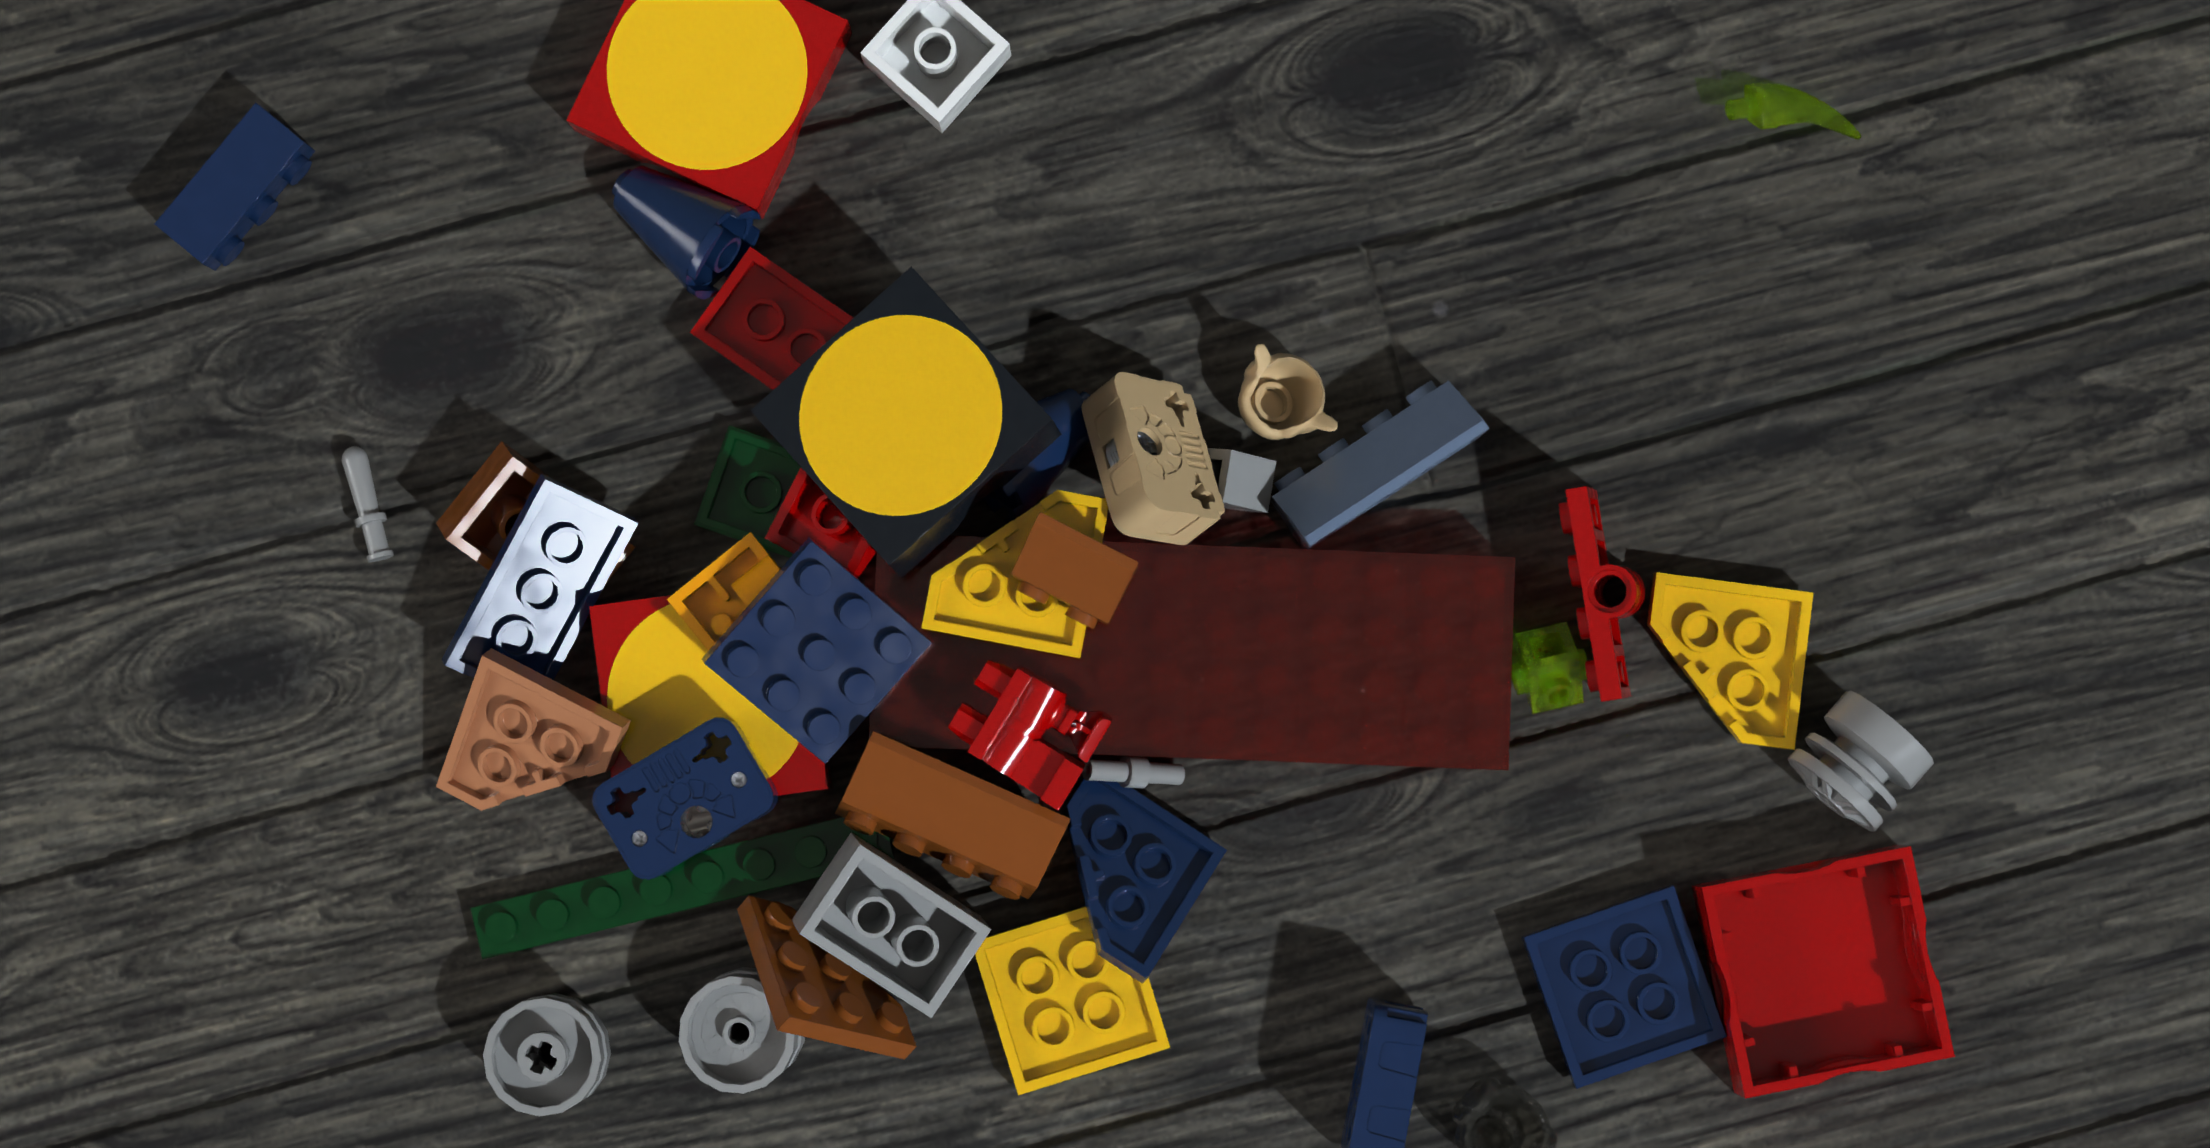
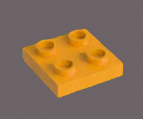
M750 532L667 600L709 651L781 568L754 534Z

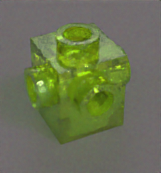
M1567 622L1515 633L1518 663L1510 664L1512 683L1516 695H1526L1532 714L1584 703L1582 681L1587 680L1585 668L1587 657L1583 648L1576 649Z

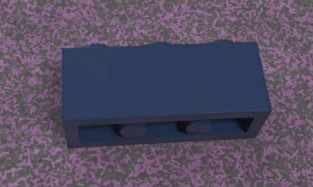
M255 103L154 225L203 265L214 271L221 264L227 266L242 251L245 244L242 239L253 225H262L275 212L278 206V201L275 199L288 183L293 186L307 174L312 165V161L309 158L314 154L315 150L264 108Z

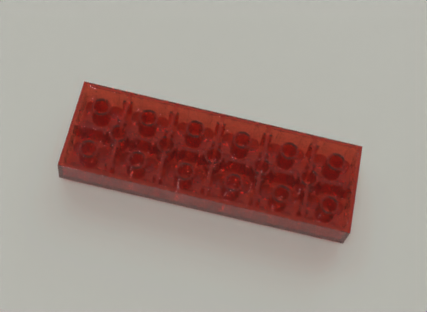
M949 535L902 578L876 552L875 593L927 636L932 643L870 713L869 738L874 731L911 748L969 750L971 745L961 740L948 726L963 702H966L987 716L992 712L999 699L974 685L988 659H992L1006 664L1015 670L1022 665L1034 674L1062 688L1068 693L1066 704L1069 706H1074L1083 711L1101 710L1110 715L1113 721L1092 755L1509 770L1515 557L1103 541L1102 544L1139 562L1138 569L1109 625L1107 626L1098 621L1094 630L1086 626L1081 658L1078 659L921 628L931 575L977 546L978 543L987 537ZM1052 727L1043 734L1042 738L1064 752L1078 754L1070 736L1067 734L1063 735Z

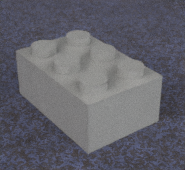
M852 832L792 919L800 935L930 1018L933 1017L992 930L979 914Z

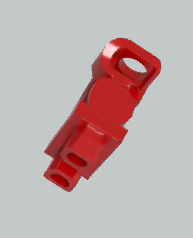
M988 659L974 685L999 699L989 716L963 702L948 728L961 740L971 745L967 751L968 753L1013 779L1039 796L1040 800L1059 811L1086 764L1042 738L1043 734L1051 727L1063 735L1067 734L1070 736L1078 752V758L1088 763L1112 723L1113 718L1101 710L1083 711L1074 706H1069L1066 704L1068 693L1065 690L1034 674L1022 665L1015 670L1006 664Z

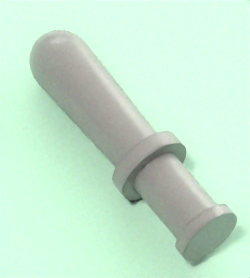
M357 446L349 447L342 455V465L359 518L354 520L356 528H362L369 554L367 556L368 562L385 560L393 557L394 554L393 550H390L382 523L387 520L385 512L379 511L367 453L362 448Z

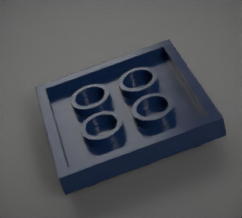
M808 537L704 655L702 660L705 665L826 764L932 642L813 539Z
M1673 885L1521 936L1572 1084L1576 1089L1727 1037Z

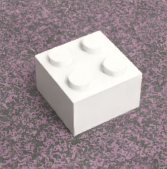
M907 0L860 54L864 65L943 133L1011 57L1010 43L961 0Z

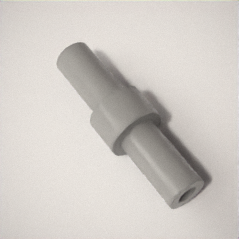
M1123 756L1120 761L1089 759L1088 763L1084 762L1086 765L1082 771L1083 778L1086 781L1118 782L1123 788L1143 789L1148 784L1181 785L1185 778V769L1182 764L1152 763L1146 757Z

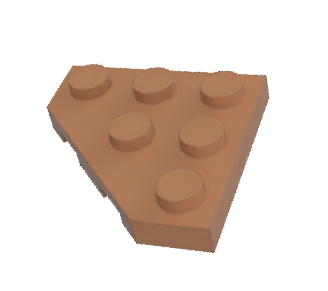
M491 648L481 657L436 787L482 811L498 806L503 801L522 795L527 797L562 786L567 781L586 775L591 777L604 773L615 764L631 720Z

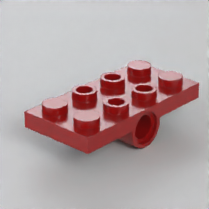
M1588 486L1566 489L1567 502L1559 503V514L1563 533L1570 536L1573 535L1576 554L1568 555L1567 558L1572 586L1582 587L1585 607L1576 609L1580 636L1582 640L1590 639L1594 660L1585 661L1589 690L1591 693L1599 691L1601 702L1632 697L1619 619L1632 616L1641 608L1646 595L1645 584L1640 575L1634 570L1624 566L1609 564L1597 490ZM1613 577H1619L1626 586V596L1621 604L1612 607L1605 601L1603 589L1608 580Z

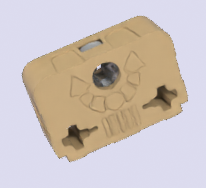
M1119 372L1083 401L1081 406L1082 414L1108 509L1114 525L1120 532L1135 538L1187 545L1221 519L1220 516L1225 512V508L1212 469L1213 466L1206 441L1203 438L1191 394L1184 393L1182 385L1165 380L1160 381L1141 377L1132 373Z

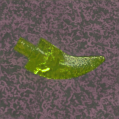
M1762 82L1745 84L1744 98L1729 99L1726 102L1725 111L1729 120L1747 118L1750 123L1761 130L1795 123H1813L1854 139L1861 138L1860 132L1841 113L1818 98L1792 87L1770 83L1764 84Z

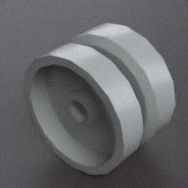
M742 967L719 975L690 998L680 1018L679 1044L685 1063L700 1081L721 1092L744 1094L766 1087L796 1060L805 1042V1037L777 1031L757 968ZM739 1023L746 1025L749 1030V1035L746 1038L741 1037L736 1031L741 1026Z
M557 993L529 998L502 1013L488 1032L483 1052L486 1078L498 1098L518 1112L539 1117L563 1113L592 1095L606 1076L611 1056L608 1031L596 1011L578 998ZM546 1043L552 1045L550 1055L557 1059L554 1063H549L542 1058L541 1049Z

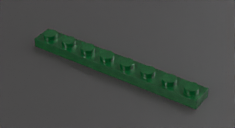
M840 817L705 850L675 866L673 870L665 875L650 880L640 879L628 869L470 909L483 960L821 877L851 832L892 859H895L891 838L875 831L873 835H865L854 831L844 824L845 818Z

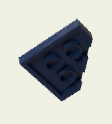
M1084 779L1063 813L1064 816L1070 818L1067 829L1097 953L1143 984L1227 849L1133 788H1123L1118 782L1086 781Z

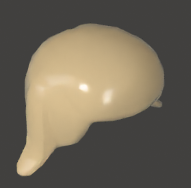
M1257 344L1254 350L1255 360L1245 370L1244 380L1238 397L1240 415L1248 428L1270 440L1292 438L1298 434L1310 433L1316 429L1328 432L1336 431L1338 422L1323 411L1325 390L1322 379L1309 362L1288 353L1270 355L1268 348L1264 344Z

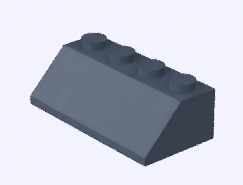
M1432 380L1405 397L1411 406L1394 417L1386 409L1362 425L1366 435L1350 446L1345 438H1342L1318 454L1323 462L1307 474L1304 473L1301 467H1298L1274 483L1279 492L1271 497L1270 502L1303 552L1317 545L1478 439L1489 429L1484 419L1450 381H1447L1438 388Z

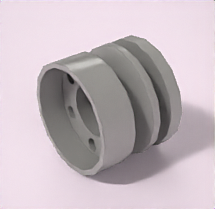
M1846 691L1824 716L1827 725L1837 736V739L1832 742L1819 734L1809 733L1805 738L1806 743L1820 759L1818 760L1802 749H1795L1788 757V761L1802 777L1806 787L1827 807L1841 817L1850 819L1865 829L1875 832L1883 823V819L1868 801L1870 800L1886 811H1893L1897 803L1884 783L1889 780L1905 789H1912L1934 762L1927 750L1892 717L1863 696L1853 691Z

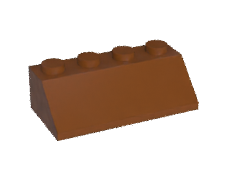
M874 731L857 762L835 814L844 817V824L854 831L865 835H873L874 831L893 839L892 844L898 850L917 857L922 856L923 853L941 860V866L946 871L963 878H970L973 874L991 882L990 888L997 894L1014 900H1018L1020 896L1029 899L1038 888L1070 821V818Z

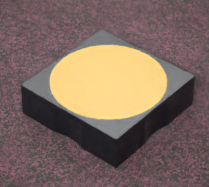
M912 266L750 410L901 578L953 533L979 501L998 488L1005 486L1062 435L1051 417Z

